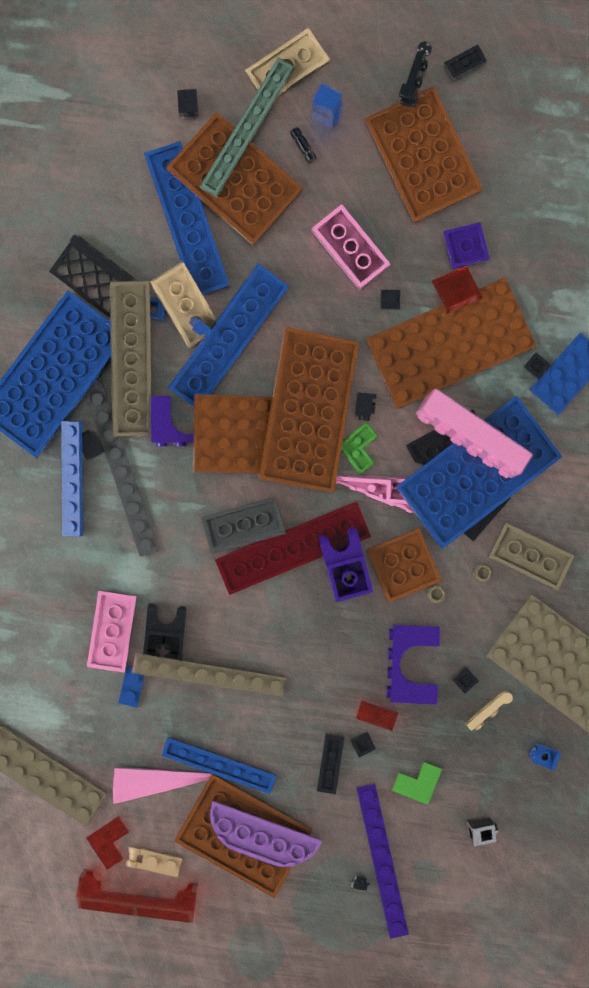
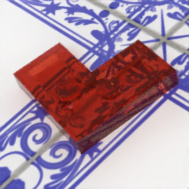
M119 816L86 837L107 870L124 859L114 844L115 841L129 833Z

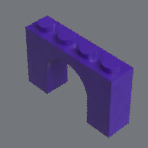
M151 396V442L156 443V447H166L167 443H175L176 447H184L186 443H193V434L181 433L173 425L171 396Z
M393 624V629L389 628V640H392V648H388V659H391V667L387 668V678L391 679L390 686H387L386 698H390L391 703L437 704L438 685L435 683H415L407 680L400 670V661L405 651L411 647L439 646L440 627Z

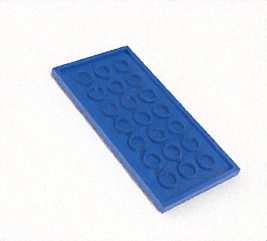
M68 290L0 380V431L35 458L39 457L60 429L61 421L69 417L111 360V321Z
M517 395L483 421L533 454L521 474L512 478H505L498 473L499 470L494 466L489 467L482 462L483 459L479 456L475 457L466 451V447L453 443L395 487L441 549L445 548L562 458V455Z

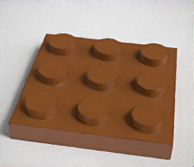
M420 528L366 550L388 603L442 581Z

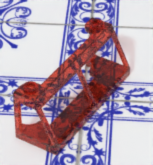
M84 869L79 876L76 896L78 909L193 923L198 883L189 882L187 888L183 891H178L175 900L101 891L102 881L94 877V870Z

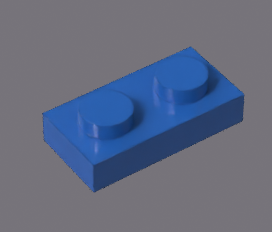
M127 666L118 704L137 708L145 675L132 673L133 667Z

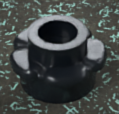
M355 877V880H351L352 889L367 891L370 883L366 882L367 879L362 877Z

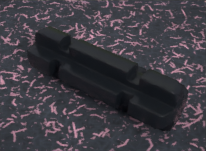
M300 128L292 129L290 134L295 139V143L302 154H305V159L308 163L313 162L316 159L314 151H311V146L304 135L302 136Z

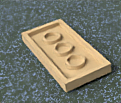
M308 28L247 68L245 72L258 90L278 57L294 66V70L279 93L280 95L328 63L330 59Z
M180 262L150 281V284L185 344L190 348L200 342L205 336H199L192 330L194 326L189 323L192 318H198L209 328L212 327L217 319L184 262Z

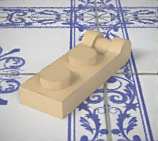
M502 691L465 724L471 731L473 729H480L485 724L484 720L487 717L492 718L499 712L498 708L501 705L512 702V695L508 691Z
M135 846L129 847L130 856L126 860V866L178 877L182 857ZM137 855L143 856L142 862L136 861Z

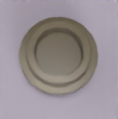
M481 563L474 568L473 575L477 581L487 582L491 579L493 571L488 564Z
M432 585L427 591V597L432 603H441L446 598V590L441 585Z

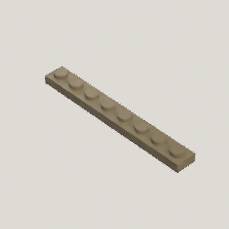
M135 653L132 673L281 697H283L286 678L282 676Z

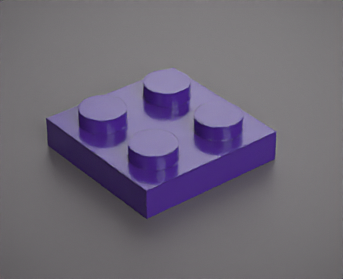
M481 222L443 231L452 269L490 260Z

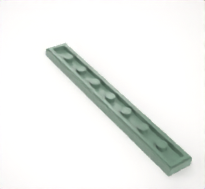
M279 57L277 58L200 185L202 190L217 198L292 74L294 66Z

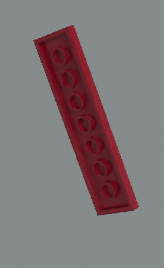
M356 501L285 531L286 534L261 540L217 558L215 561L227 591L231 595L323 557L318 539L321 535L327 536L333 548L341 549L347 545V530L350 527L356 528L360 541L370 538L371 534Z

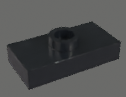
M477 44L444 62V65L452 80H455L485 64L487 60Z

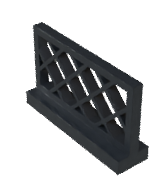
M74 234L69 240L70 243L49 272L111 318L110 311L103 307L102 299H108L110 296L102 297L100 286L110 285V282L113 281L112 277L117 281L138 280L82 237ZM73 247L78 251L79 259L69 261L68 252ZM91 260L95 271L85 272L83 261ZM80 261L81 273L71 274L70 263ZM67 263L68 275H60L56 272L60 264ZM98 272L108 273L110 282L100 284ZM95 273L97 284L87 286L85 274ZM82 275L83 286L76 287L73 285L72 276ZM97 286L99 298L92 299L88 296L87 288Z

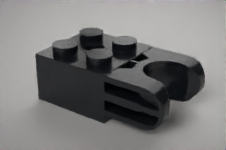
M149 603L143 654L160 657L157 649L165 646L168 654H165L166 657L164 658L182 660L186 607L180 606L177 609L175 620L169 624H164L157 618L156 605Z

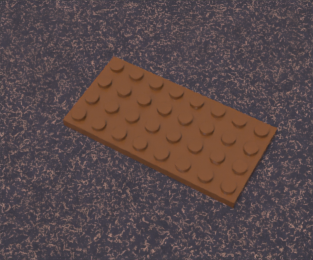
M506 277L366 339L396 409L427 396L434 389L439 391L537 347Z
M284 327L258 479L334 493L359 342Z

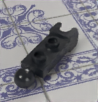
M423 41L417 46V53L407 83L401 86L399 97H402L400 104L403 106L415 107L417 103V89L421 88L422 74L427 71L428 67L426 56L432 52V46L427 41Z

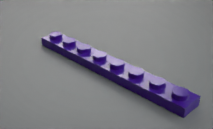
M373 783L356 787L390 939L409 935L376 785Z

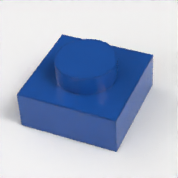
M193 317L189 322L194 326L192 330L199 336L205 335L209 337L213 332L212 329L196 317Z

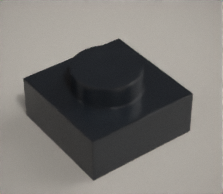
M381 290V310H400V290Z
M535 352L523 368L536 379H539L551 364Z
M466 666L452 678L454 683L465 694L479 682Z
M368 732L350 740L359 758L376 750Z

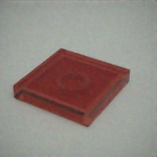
M467 266L432 280V284L447 314L483 299Z

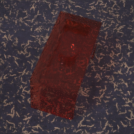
M361 699L355 719L393 731L398 711Z

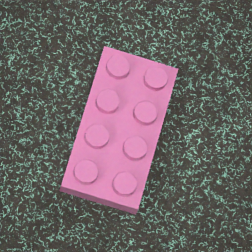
M98 591L87 667L126 672L137 596Z

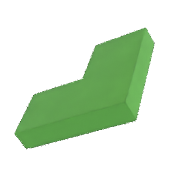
M367 421L342 441L341 452L360 475L375 464L364 447L375 440L378 435Z
M424 761L417 779L399 772L392 791L428 805L442 768Z

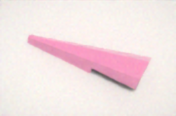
M337 475L336 484H342L351 490H357L366 494V496L391 506H397L406 510V512L414 513L395 488L409 476Z
M116 766L114 768L113 804L208 781L211 773Z

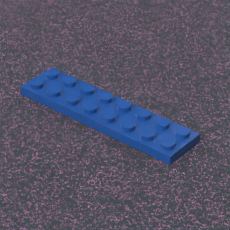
M178 141L146 152L144 155L180 260L184 262L202 295H206L230 285L201 200L166 170V167L183 149L181 142Z
M257 263L210 328L213 330L209 337L204 336L168 388L193 407L195 394L211 395L289 286L261 264Z

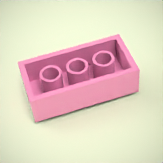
M342 204L312 228L314 236L359 291L389 268L390 263Z

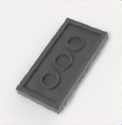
M276 497L201 517L211 554L286 534Z

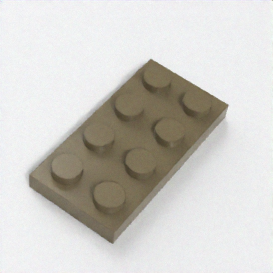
M505 522L488 557L555 590H559L575 556Z

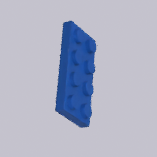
M580 332L529 389L556 415L562 412L589 381V340Z

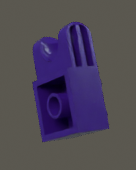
M350 527L347 530L348 542L341 549L333 548L326 535H321L318 538L336 602L373 592L358 532L355 527ZM348 573L353 575L350 580H347L345 577Z

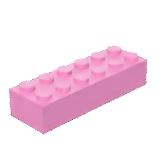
M434 389L426 396L415 413L419 416L418 419L425 424L430 423L435 427V431L451 437L450 440L454 444L466 447V451L475 457L479 456L483 459L482 462L489 467L494 466L499 470L498 473L505 478H512L521 474L533 455L437 389Z

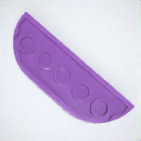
M214 800L212 802L210 818L218 839L228 848L272 865L290 867L311 858L322 842L321 839Z

